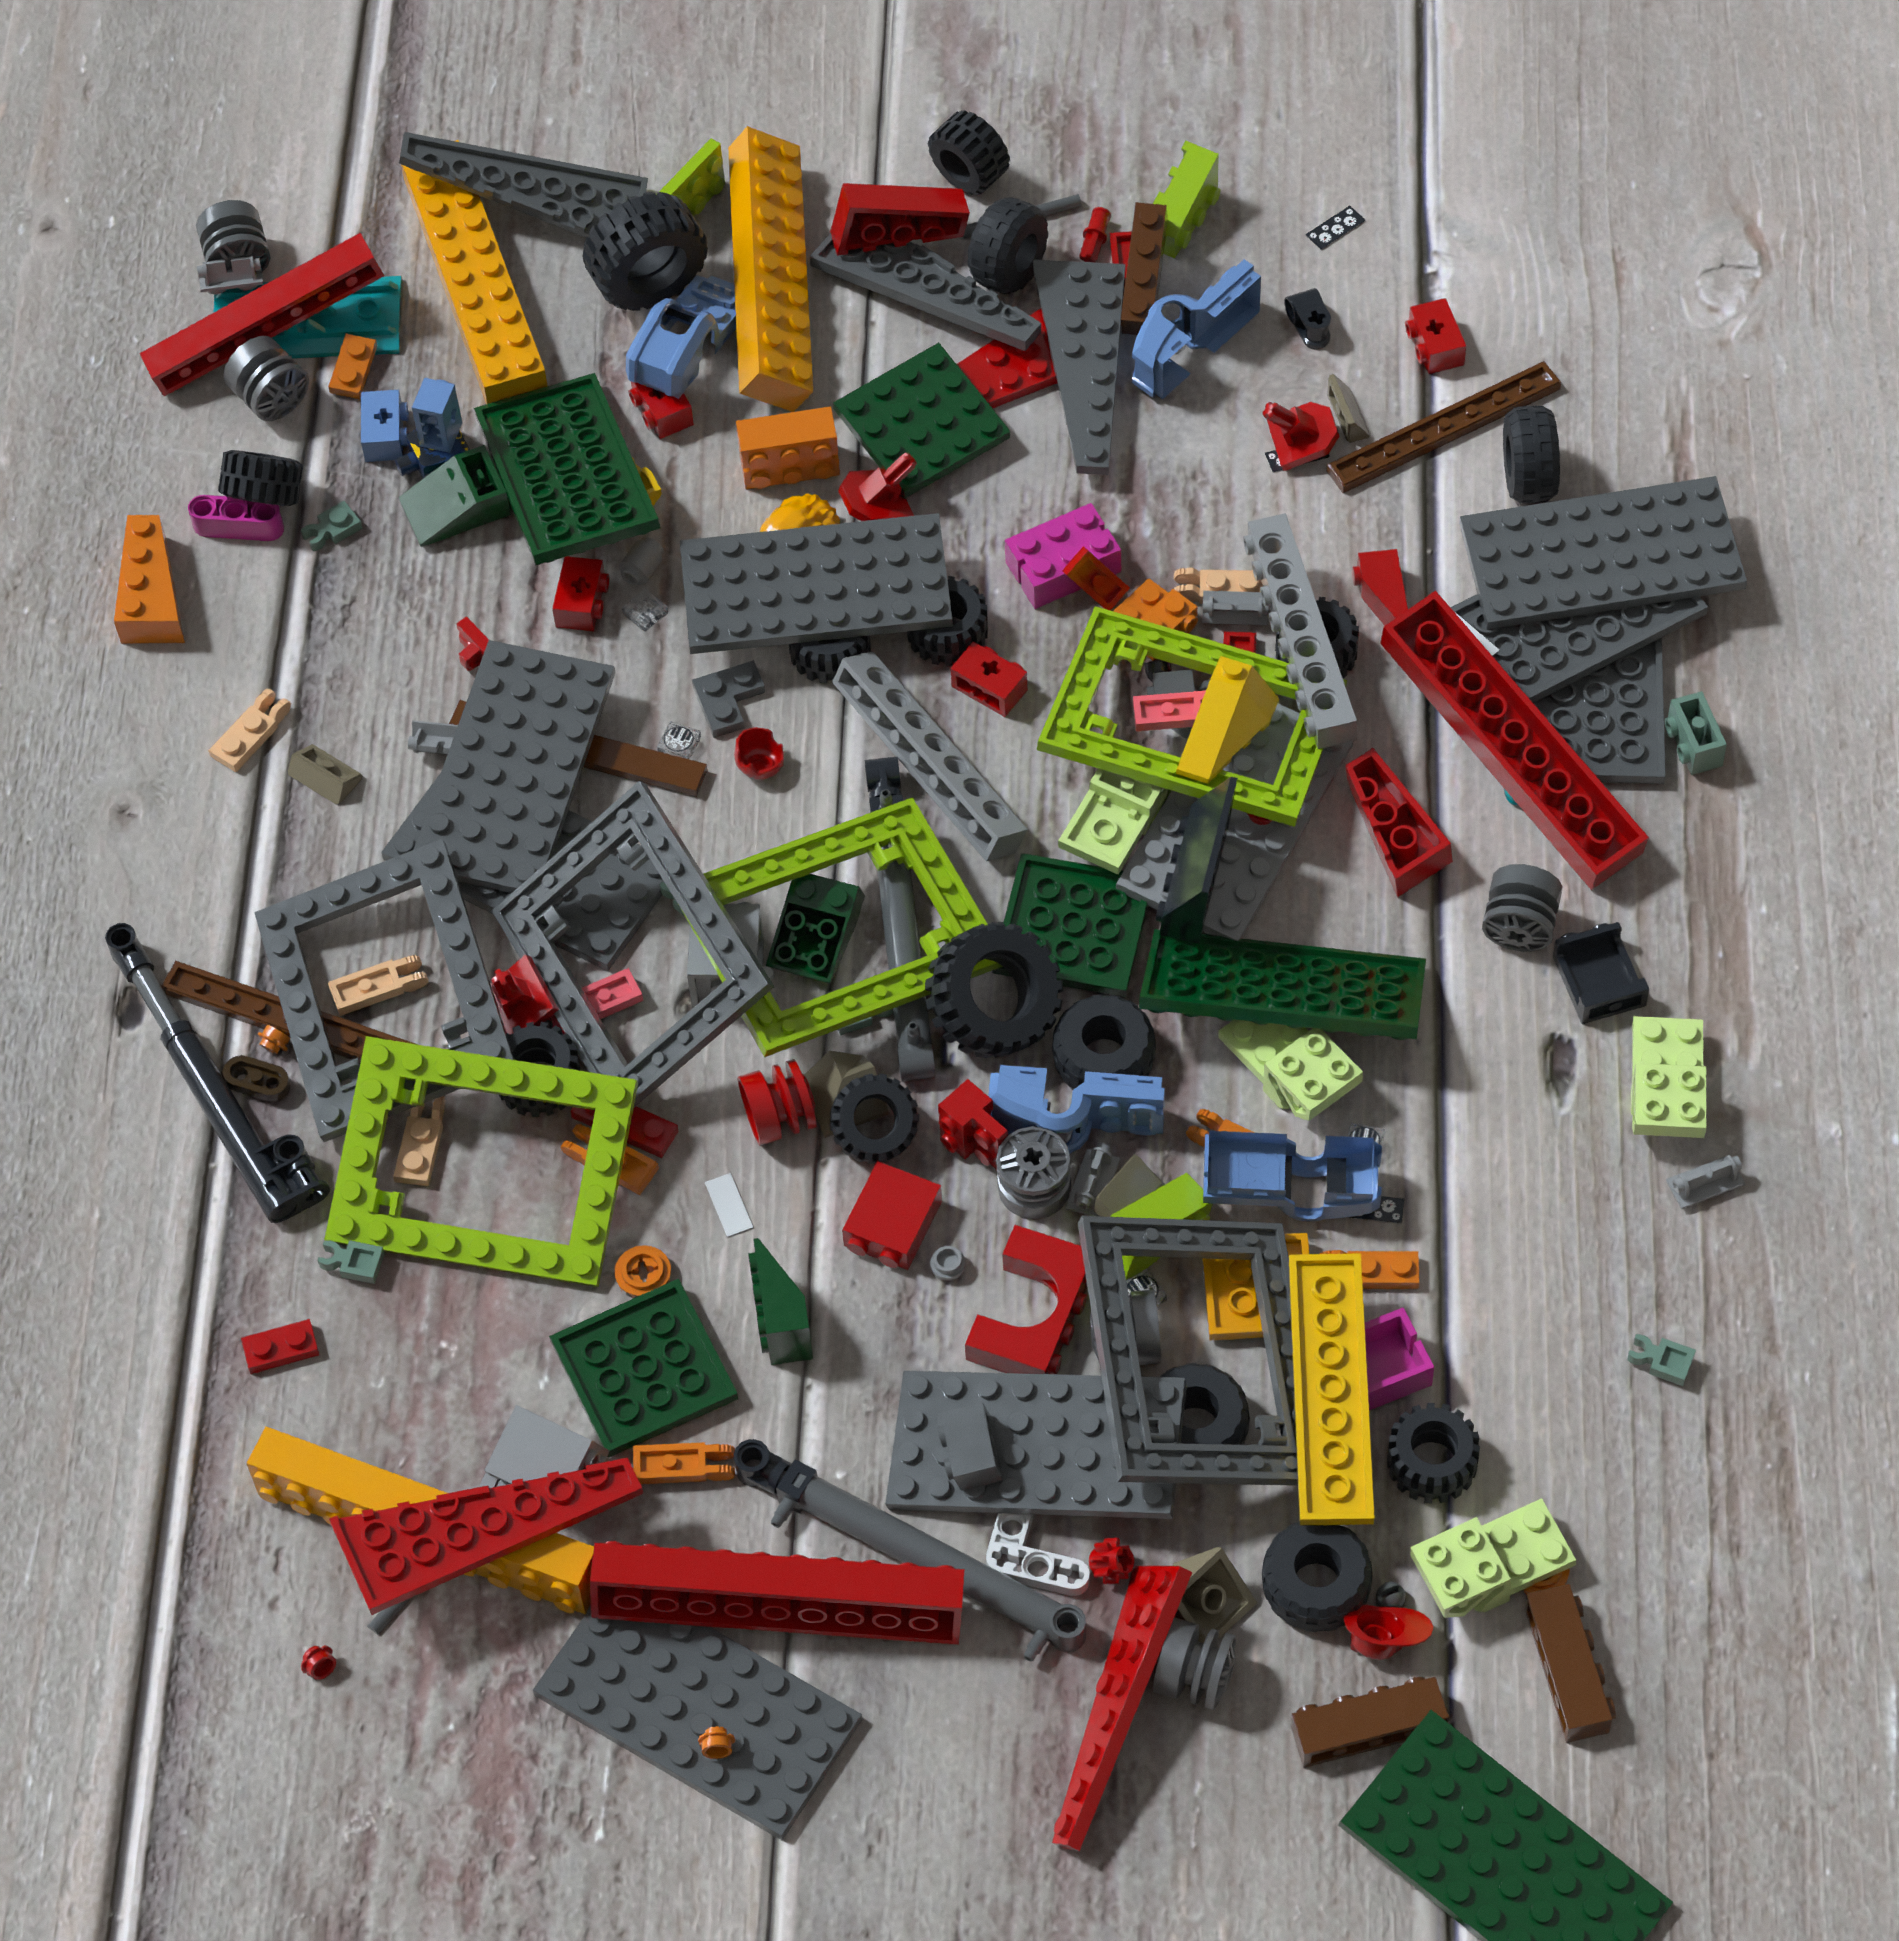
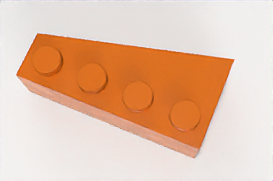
M127 515L114 615V624L121 644L185 643L167 540L159 515Z

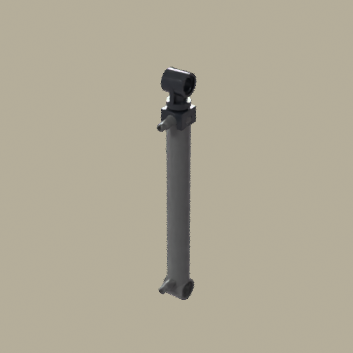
M898 756L864 760L867 790L871 792L869 794L870 813L903 801L902 793L899 790L901 789ZM886 845V846L881 847V848H882V850H885V849H888L889 847H888V845ZM897 860L891 862L887 869L877 870L888 970L921 958L911 869L908 870L904 863L898 864ZM926 996L893 1008L901 1082L936 1078Z
M748 1439L736 1447L734 1463L739 1481L750 1487L759 1486L778 1496L780 1505L774 1512V1517L771 1520V1524L774 1527H781L792 1511L801 1514L804 1510L903 1563L909 1562L926 1567L949 1565L955 1569H965L964 1595L1035 1632L1024 1653V1658L1030 1662L1034 1661L1036 1656L1040 1654L1048 1639L1051 1640L1055 1648L1063 1652H1074L1085 1643L1086 1617L1077 1606L1072 1604L1062 1605L818 1477L817 1470L796 1459L791 1463L773 1454L762 1441ZM751 1459L761 1461L759 1465L755 1467H749L745 1465V1463ZM1064 1624H1072L1077 1627L1071 1633H1065L1059 1629Z

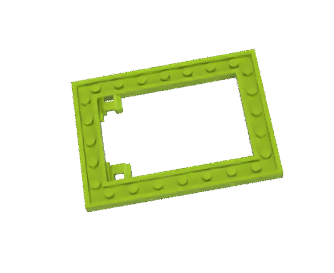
M1095 606L1038 739L1036 750L1199 799L1228 778L1235 777L1238 779L1233 809L1295 827L1324 748L1318 749L1314 737H1308L1306 733L1304 718L1307 716L1305 710L1300 712L1273 785L1224 770L1208 784L1176 774V769L1181 757L1114 738L1118 724L1113 723L1110 718L1093 714L1092 711H1089L1106 669L1111 670L1113 664L1118 666L1120 660L1123 659L1131 663V670L1141 671L1146 657L1150 656L1212 675L1220 656L1252 665L1275 694L1296 699L1295 691H1298L1296 683L1290 684L1287 675L1286 665H1289V663ZM1343 679L1344 684H1345V687H1346L1348 680ZM1097 727L1103 730V733L1100 734L1091 730Z
M913 797L703 873L721 903L726 905L868 853L878 871L887 869V866L897 860L898 864L904 863L908 870L913 869L943 920L940 921V928L920 937L919 942L927 954L923 958L783 1011L780 1010L769 991L741 1016L764 1058L930 995L931 991L925 990L926 979L933 976L928 969L932 960L938 958L937 952L940 950L938 944L943 941L947 944L955 936L981 924L988 925ZM888 845V849L882 850L881 847ZM689 922L701 946L703 947L705 953L707 954L710 962L712 963L714 969L716 970L719 978L723 983L726 980L725 977L721 973L720 969L714 962L713 958L711 957L703 942L701 941L696 931L692 927L691 923ZM981 960L974 966L971 978L1003 966L991 960Z
M366 1036L324 1240L334 1241L337 1244L347 1246L350 1240L381 1246L384 1252L599 1287L638 1081L617 1076ZM405 1080L416 1081L414 1091L404 1089ZM430 1083L595 1110L569 1245L402 1218L405 1194L377 1189L378 1179L375 1178L388 1113L392 1111L393 1103L423 1106L427 1085ZM380 1205L390 1207L389 1215L378 1214Z

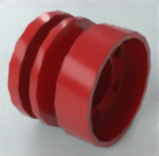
M795 1059L785 1062L787 1078L784 1077L778 1064L772 1066L773 1082L767 1083L760 1070L738 1076L737 1078L744 1109L759 1146L782 1138V1122L787 1123L794 1135L800 1133L798 1117L801 1118L807 1131L817 1127L813 1094L806 1076L801 1072Z

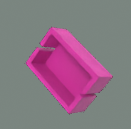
M1092 503L1005 539V562L1017 582L1021 583V588L1034 609L1082 589L1062 570L1083 546L1115 575L1121 573V548L1108 528L1105 529V523Z
M1404 1307L1364 1323L1369 1411L1432 1386L1434 1365L1421 1340L1417 1341V1332Z

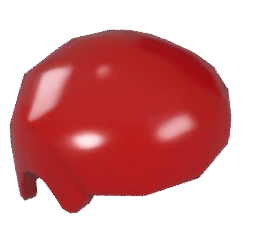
M753 727L743 730L736 738L734 750L735 763L739 770L749 778L755 780L767 779L776 775L784 765L783 744H778L774 740L773 733L769 729Z

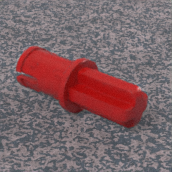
M1094 208L1089 225L1083 231L1084 241L1079 258L1084 262L1095 263L1102 244L1107 240L1106 230L1111 213L1106 208Z

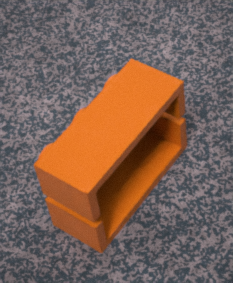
M831 406L736 421L740 460L746 490L762 489L786 483L795 484L799 481L827 479L840 475L837 435Z

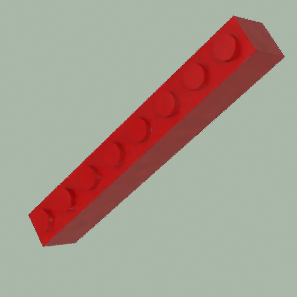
M358 233L139 354L152 380L162 395L166 396L227 363L231 355L250 339L259 336L272 338L384 277V274L362 234Z

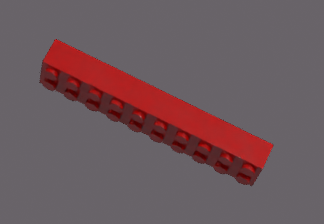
M1436 590L1383 626L1380 644L1591 890L1644 853L1649 839L1647 834Z
M608 1541L606 1543H594L590 1576L591 1618L959 1645L965 1569H955L949 1565L926 1567L909 1562L899 1565L885 1564L876 1560H866L863 1562L845 1561L838 1557L816 1559L807 1558L799 1554L788 1557L770 1555L766 1552H755L753 1554L734 1553L727 1549L706 1551L688 1546L664 1548L655 1544H644L642 1546L623 1545L617 1541Z

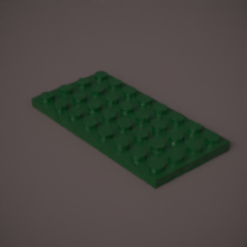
M595 373L474 408L476 419L507 492L508 499L535 566L661 529L659 518Z
M1160 929L1154 930L1140 993L1139 1009L1149 1010L1153 1013H1181L1188 1017H1217L1223 1021H1252L1259 1025L1269 1023L1280 1024L1294 1029L1307 1027L1322 1029L1330 1033L1343 1031L1357 1033L1361 1036L1379 1035L1392 1037L1396 1040H1417L1426 958L1243 938L1236 941L1223 936L1202 934L1200 943L1196 944L1159 935Z
M1432 1709L1338 1824L1339 1827L1481 1941H1644L1673 1903L1671 1899Z

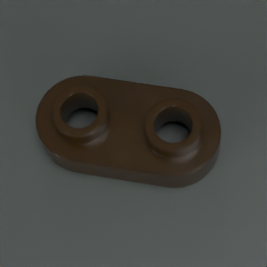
M239 1055L229 1059L223 1067L224 1079L233 1091L274 1102L283 1099L290 1090L291 1084L288 1074L284 1068L278 1065ZM242 1074L247 1075V1077L242 1080L237 1079L238 1076ZM278 1084V1087L268 1089L270 1085Z

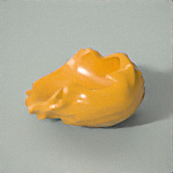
M807 493L803 496H791L784 499L780 507L776 508L766 518L760 528V532L840 524V518L836 515V509L831 507L827 500H821L816 494L810 495Z

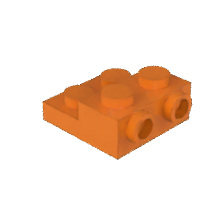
M1149 578L1113 610L1120 614L1185 633H1190L1198 622V606L1175 589L1168 593ZM1147 656V657L1150 658L1152 661H1155V660H1156V658Z

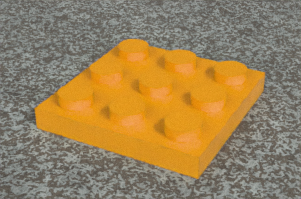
M1307 1233L1284 1234L1288 1257L1292 1254H1309ZM1202 1258L1209 1341L1263 1338L1250 1260Z

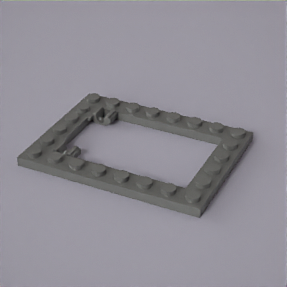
M638 781L492 910L520 959L524 955L532 957L559 1009L554 1015L564 1032L571 1037L572 1044H575L577 1053L587 1070L592 1073L638 1081L634 1108L775 987L650 789L641 781ZM640 842L641 845L634 850L632 847ZM618 853L634 871L650 859L726 979L629 1064H627L554 944L558 938L571 928L568 921L558 913L560 911L559 905L565 900L563 896L610 854L616 856ZM548 922L549 926L545 929L543 925Z
M443 838L254 912L315 1123L323 1142L346 1134L360 1061L356 1058L338 1066L336 1064L298 933L422 885L463 1017L441 1025L443 1034L448 1042L447 1048L449 1050L515 1060L448 848ZM469 1033L468 1037L461 1039V1034ZM351 1078L352 1082L345 1085L342 1084V1081ZM405 1080L404 1089L414 1091L416 1081ZM428 1083L424 1103L461 1088ZM394 1102L388 1117L416 1106Z
M1082 1216L1078 1221L1118 1482L1298 1486L1289 1257L1283 1224ZM1122 1256L1250 1260L1277 1416L1257 1415L1254 1419L1255 1429L1261 1430V1439L1258 1445L1173 1443L1175 1434L1173 1421L1169 1413L1147 1412ZM1150 1427H1158L1159 1433H1150ZM1276 1430H1280L1281 1436H1277Z

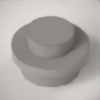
M953 1246L940 1247L933 1253L930 1260L933 1274L942 1280L958 1278L962 1275L966 1266L963 1253Z

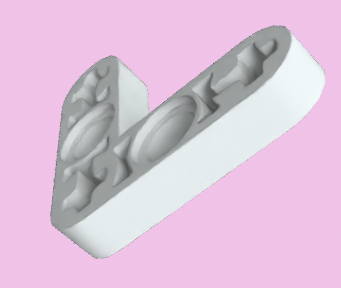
M998 1513L986 1553V1565L1024 1585L1068 1596H1078L1087 1590L1090 1583V1571L1083 1561L1025 1546L1034 1514ZM1016 1520L1023 1528L1016 1535H1007L1002 1531V1526L1006 1521ZM1002 1554L1008 1555L1009 1562H1005L1003 1567L997 1566L996 1559H1000ZM1019 1557L1023 1558L1021 1566L1022 1572L1017 1571ZM1042 1561L1048 1566V1571L1043 1576L1035 1577L1028 1572L1027 1568L1032 1562ZM1054 1566H1059L1057 1580H1052L1054 1577ZM1072 1571L1079 1572L1080 1579H1076L1074 1584L1068 1583L1067 1576H1070Z

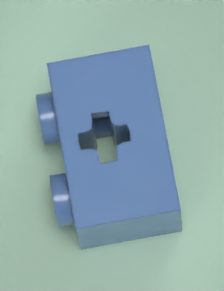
M424 378L412 405L420 447L450 453L462 425L455 384L441 379Z
M399 390L361 392V446L365 462L395 460V458L403 456V447L408 446L406 439L408 429L403 427V421L409 420L408 404L401 401Z

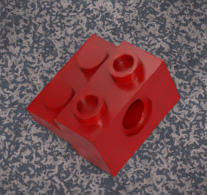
M969 1079L964 1081L938 1104L940 1141L949 1152H957L963 1159H966L974 1152L984 1165H991L997 1170L996 1158L998 1149L1008 1136V1130L991 1116L993 1100Z

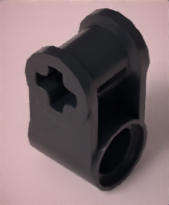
M1312 288L1285 297L1284 305L1287 316L1291 323L1294 324L1303 343L1311 349L1326 347L1331 337L1328 329L1331 323V315L1324 305L1319 291L1316 288Z

